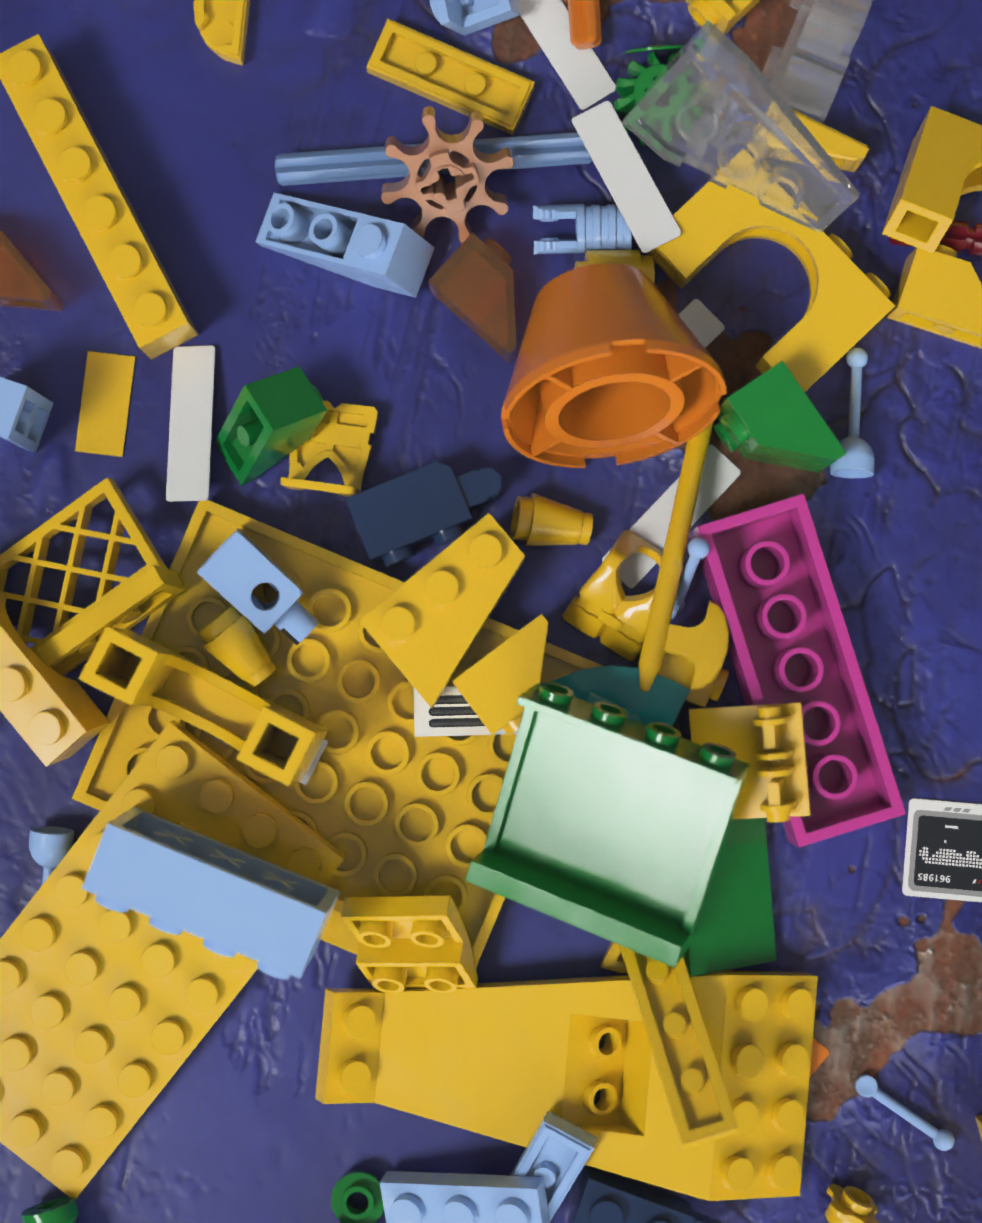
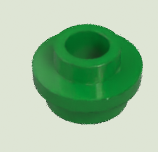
M361 1170L351 1171L343 1175L336 1182L331 1194V1207L339 1221L342 1223H375L384 1211L380 1180L375 1175ZM354 1192L363 1193L368 1199V1205L362 1209L353 1208L348 1202L349 1195Z

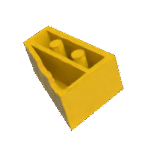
M488 513L359 620L431 708L437 703L484 624L520 569L525 555L491 514Z

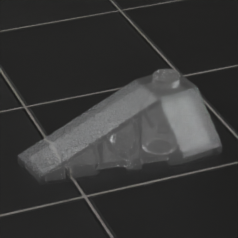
M709 20L702 25L672 58L622 121L629 130L662 159L678 167L683 162L712 176L710 182L725 189L730 184L757 197L761 206L818 233H821L856 201L860 194L752 60Z

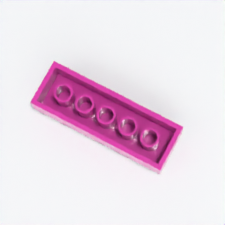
M800 494L697 526L691 531L693 539L697 537L704 538L710 546L708 555L700 559V563L712 601L720 606L727 618L729 629L728 651L745 705L802 702L811 815L790 817L789 821L783 822L789 843L802 847L905 815L906 812L805 495Z

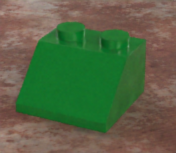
M783 360L726 398L719 407L720 413L716 418L719 423L714 425V429L725 447L730 452L738 449L744 459L819 473L847 454Z

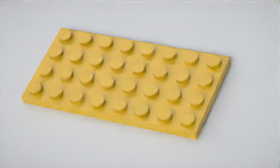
M175 720L170 721L0 939V1142L71 1199L79 1196L258 969L256 966L258 961L236 953L234 957L214 953L203 946L204 939L188 932L182 931L180 935L163 932L149 923V916L130 908L128 912H117L107 909L95 901L96 894L81 889L107 823L132 807H137L322 884L327 882L346 857V855Z

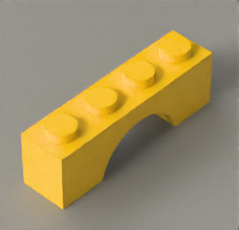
M0 588V711L47 767L72 757L109 725L110 722L77 681L67 678L50 668L26 645L8 617L5 605L7 595Z

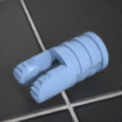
M584 204L533 205V219H539L541 222L575 219L576 239L544 237L540 240H535L534 255L585 253L586 250H631L632 233L615 204H607L606 206H600L599 204L584 206Z

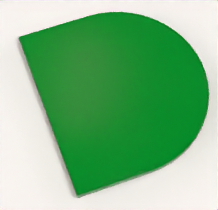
M651 45L644 48L626 50L623 52V55L651 53L653 51L687 50L689 45Z

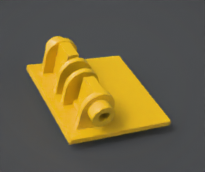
M802 702L689 709L691 742L699 745L715 743L725 746L736 753V759L750 764L732 819L767 818V822L789 821L790 817L811 815Z

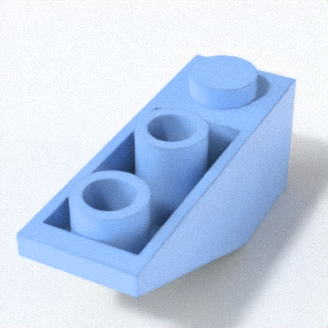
M273 193L255 241L262 247L369 286L414 298L417 297L434 251V247L404 223L279 193Z

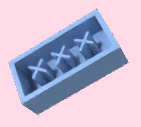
M132 807L107 823L81 888L96 894L95 901L107 909L117 912H128L130 908L149 916V923L163 932L180 935L182 931L198 936L204 939L203 946L208 950L227 957H234L236 953L258 961L256 966L259 970L279 979H289L290 975L301 978L316 953L340 894L339 890L137 807Z

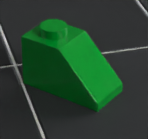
M298 366L244 385L214 443L242 486L253 481L308 441L327 412V409L323 404L319 390L313 384H310L302 369Z

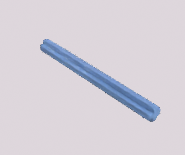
M577 132L475 139L473 142L475 148L484 154H494L503 148H510L514 162L510 169L589 164L593 161ZM420 143V144H407L406 146L414 147V146H419V145H421L422 143ZM385 146L278 154L275 159L276 178L282 186L406 177L409 172L404 162L399 159L390 158L385 154ZM449 169L439 170V175L450 174Z

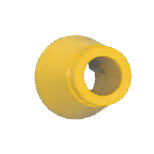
M532 493L530 498L518 496L511 519V539L522 540L523 546L588 545L593 528V514L582 512V510Z
M233 605L227 607L198 631L205 641L202 647L238 678L245 681L250 689L257 686L277 669L271 662V658L252 623L243 614H240Z

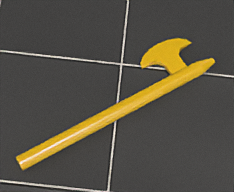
M714 421L704 431L689 440L686 445L639 659V687L643 692L650 690L661 668L664 653L683 656L692 663L694 675L691 690L702 689L714 680L723 666L728 651L729 629L727 618L720 606L710 600L706 617L700 625L689 628L670 624Z

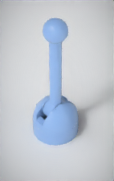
M856 347L851 349L846 356L847 364L851 367L848 437L839 443L847 454L830 465L831 475L853 479L873 476L875 463L871 446L859 437L862 367L866 365L868 355L864 349Z
M56 826L30 828L29 851L32 858L43 867L42 885L73 846L74 830Z

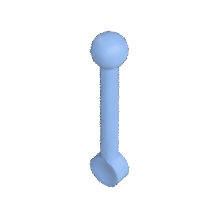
M694 538L688 544L690 556L678 585L672 620L677 619L685 606L684 599L700 559H703L709 553L710 546L704 538Z
M861 1074L856 1078L854 1087L861 1096L874 1097L931 1137L937 1149L947 1151L953 1147L955 1138L951 1131L947 1129L938 1130L878 1088L876 1080L871 1075Z

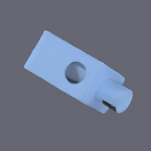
M239 527L197 571L202 578L263 633L274 624L295 645H298L319 623L297 601L303 594L302 588ZM267 582L278 592L276 599L271 603L263 604L252 594L253 589L260 583Z

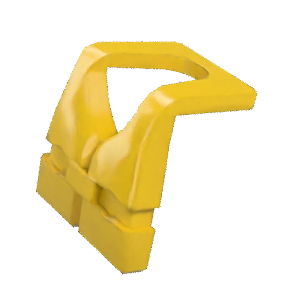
M323 400L327 412L311 438L289 454L288 478L281 477L280 483L288 489L303 491V489L316 490L350 497L361 492L364 474L372 450V445H369L371 434L375 435L379 413L375 407L341 403L338 407L334 408L329 401ZM329 458L340 471L345 485L308 481L305 479L317 464Z
M624 530L599 568L581 587L579 591L580 596H574L564 610L562 617L565 622L589 637L597 638L600 636L602 645L627 661L634 662L642 650L655 589L640 595L626 596L621 585L620 565L633 553H643L651 557L660 567L663 551L635 533ZM684 565L682 566L681 575L684 571Z

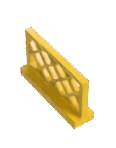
M108 477L0 555V588L3 591L9 568L17 562L31 564L25 595L4 593L8 599L23 602L17 628L19 636L26 645L28 642L35 644L30 649L45 664L63 676L90 658L106 626L129 630L186 590L176 571L167 569L115 480ZM107 498L115 511L110 534L88 530L93 507ZM77 520L75 527L68 526ZM124 528L131 538L123 537ZM60 531L74 534L67 565L46 561L50 539ZM87 536L109 540L102 572L80 568ZM121 543L136 546L147 564L130 577L114 575ZM34 551L33 558L26 557ZM44 567L66 571L59 603L37 599ZM78 574L101 578L96 601L86 608L72 606ZM113 581L121 582L111 590ZM36 605L57 609L53 632L43 639L29 636ZM70 612L78 613L69 620Z

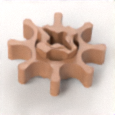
M427 106L422 110V123L429 133L424 143L419 146L409 147L402 144L394 136L386 139L385 154L390 158L399 159L404 162L409 172L399 182L383 184L381 199L385 204H391L399 198L406 197L415 200L421 207V212L412 221V230L422 238L425 235L426 226L431 220L436 217H447L456 223L459 241L467 244L471 241L472 236L471 227L465 217L471 208L477 205H486L495 210L499 215H505L508 212L506 195L491 191L486 186L485 181L488 175L497 169L512 168L514 164L512 151L506 147L494 154H484L475 148L473 144L474 139L484 127L483 115L480 112L474 111L471 113L468 126L463 132L449 135L443 133L438 128L435 121V110L433 107ZM448 168L450 174L455 176V181L446 183L443 176H439V170Z

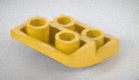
M451 896L345 897L341 918L359 942L356 965L373 988L386 993H400L405 988H427L437 993H453L457 988L477 987L478 976L472 948L462 918Z

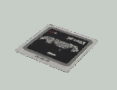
M916 798L909 801L902 884L904 895L982 902V804Z

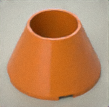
M616 263L586 265L555 277L537 294L501 411L502 426L508 443L520 454L537 462L559 467L585 468V459L615 456L617 466L629 464L668 452L704 431L720 413L718 402L722 395H726V385L719 365L644 272L628 265Z

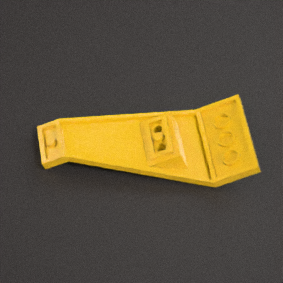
M719 971L690 977L739 1130L736 1134L686 1149L681 1147L628 975L477 983L476 988H457L453 993H437L427 988H405L400 993H386L378 989L325 988L315 1099L323 1104L377 1103L523 1147H527L547 1111H550L597 1137L594 1150L585 1165L707 1201L800 1196L818 976L806 972ZM605 1034L604 1046L599 1049V1040ZM600 1090V1100L594 1104V1096Z

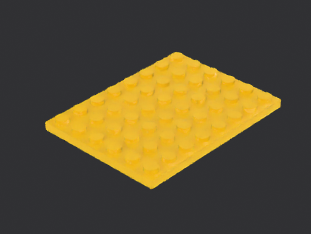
M199 501L170 567V570L176 571L186 590L149 616L142 635L327 729L328 732L324 739L328 743L307 785L296 782L288 786L237 760L236 758L240 751L215 739V736L158 709L145 705L131 706L114 698L106 717L110 724L99 733L72 799L101 810L170 721L175 720L346 855L342 863L324 884L340 891L333 910L342 913L345 897L451 896L464 923L472 948L475 966L477 967L505 897L465 880L471 860L484 849L517 734H511L509 737L507 735L415 737L414 687L359 622L362 617L405 582L212 501ZM238 527L302 588L303 594L297 601L319 621L316 627L298 645H295L274 624L263 633L252 623L271 658V662L277 668L271 675L252 689H250L245 681L238 678L202 647L205 641L198 633L204 625L232 604L202 578L197 571ZM265 582L258 584L253 589L252 594L263 604H268L276 599L278 592ZM489 618L446 687L455 686L452 682L455 678L519 630ZM546 642L540 684L551 682L580 669L600 667L602 665Z

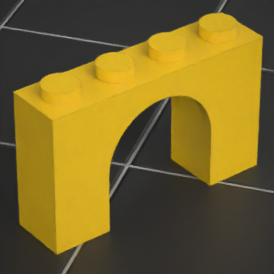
M934 106L930 107L911 143L882 231L883 235L929 253H934L954 219L960 196L970 192L982 191V125Z
M742 149L673 215L681 235L646 254L652 255L653 261L682 289L722 250L738 241L755 238L767 239L785 246L794 253L802 263L808 276L810 286L808 307L802 320L780 339L759 360L755 367L763 374L783 360L803 391L806 392L884 318L895 305L888 299L891 294L887 286L876 275L870 272L865 275L850 260L853 254L846 243L835 234L827 236L813 221L815 219L814 212L809 205L797 195L789 197L776 183L778 178L772 167L761 157L755 156L752 158Z
M106 626L79 677L80 680L131 706L145 705L158 709L217 737L240 751L236 758L237 760L288 786L304 779L328 732L327 729L133 630Z

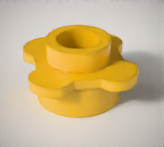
M830 1184L826 1192L832 1200L825 1211V1217L829 1223H880L875 1218L878 1208L867 1193L853 1186H846L845 1188L837 1184Z

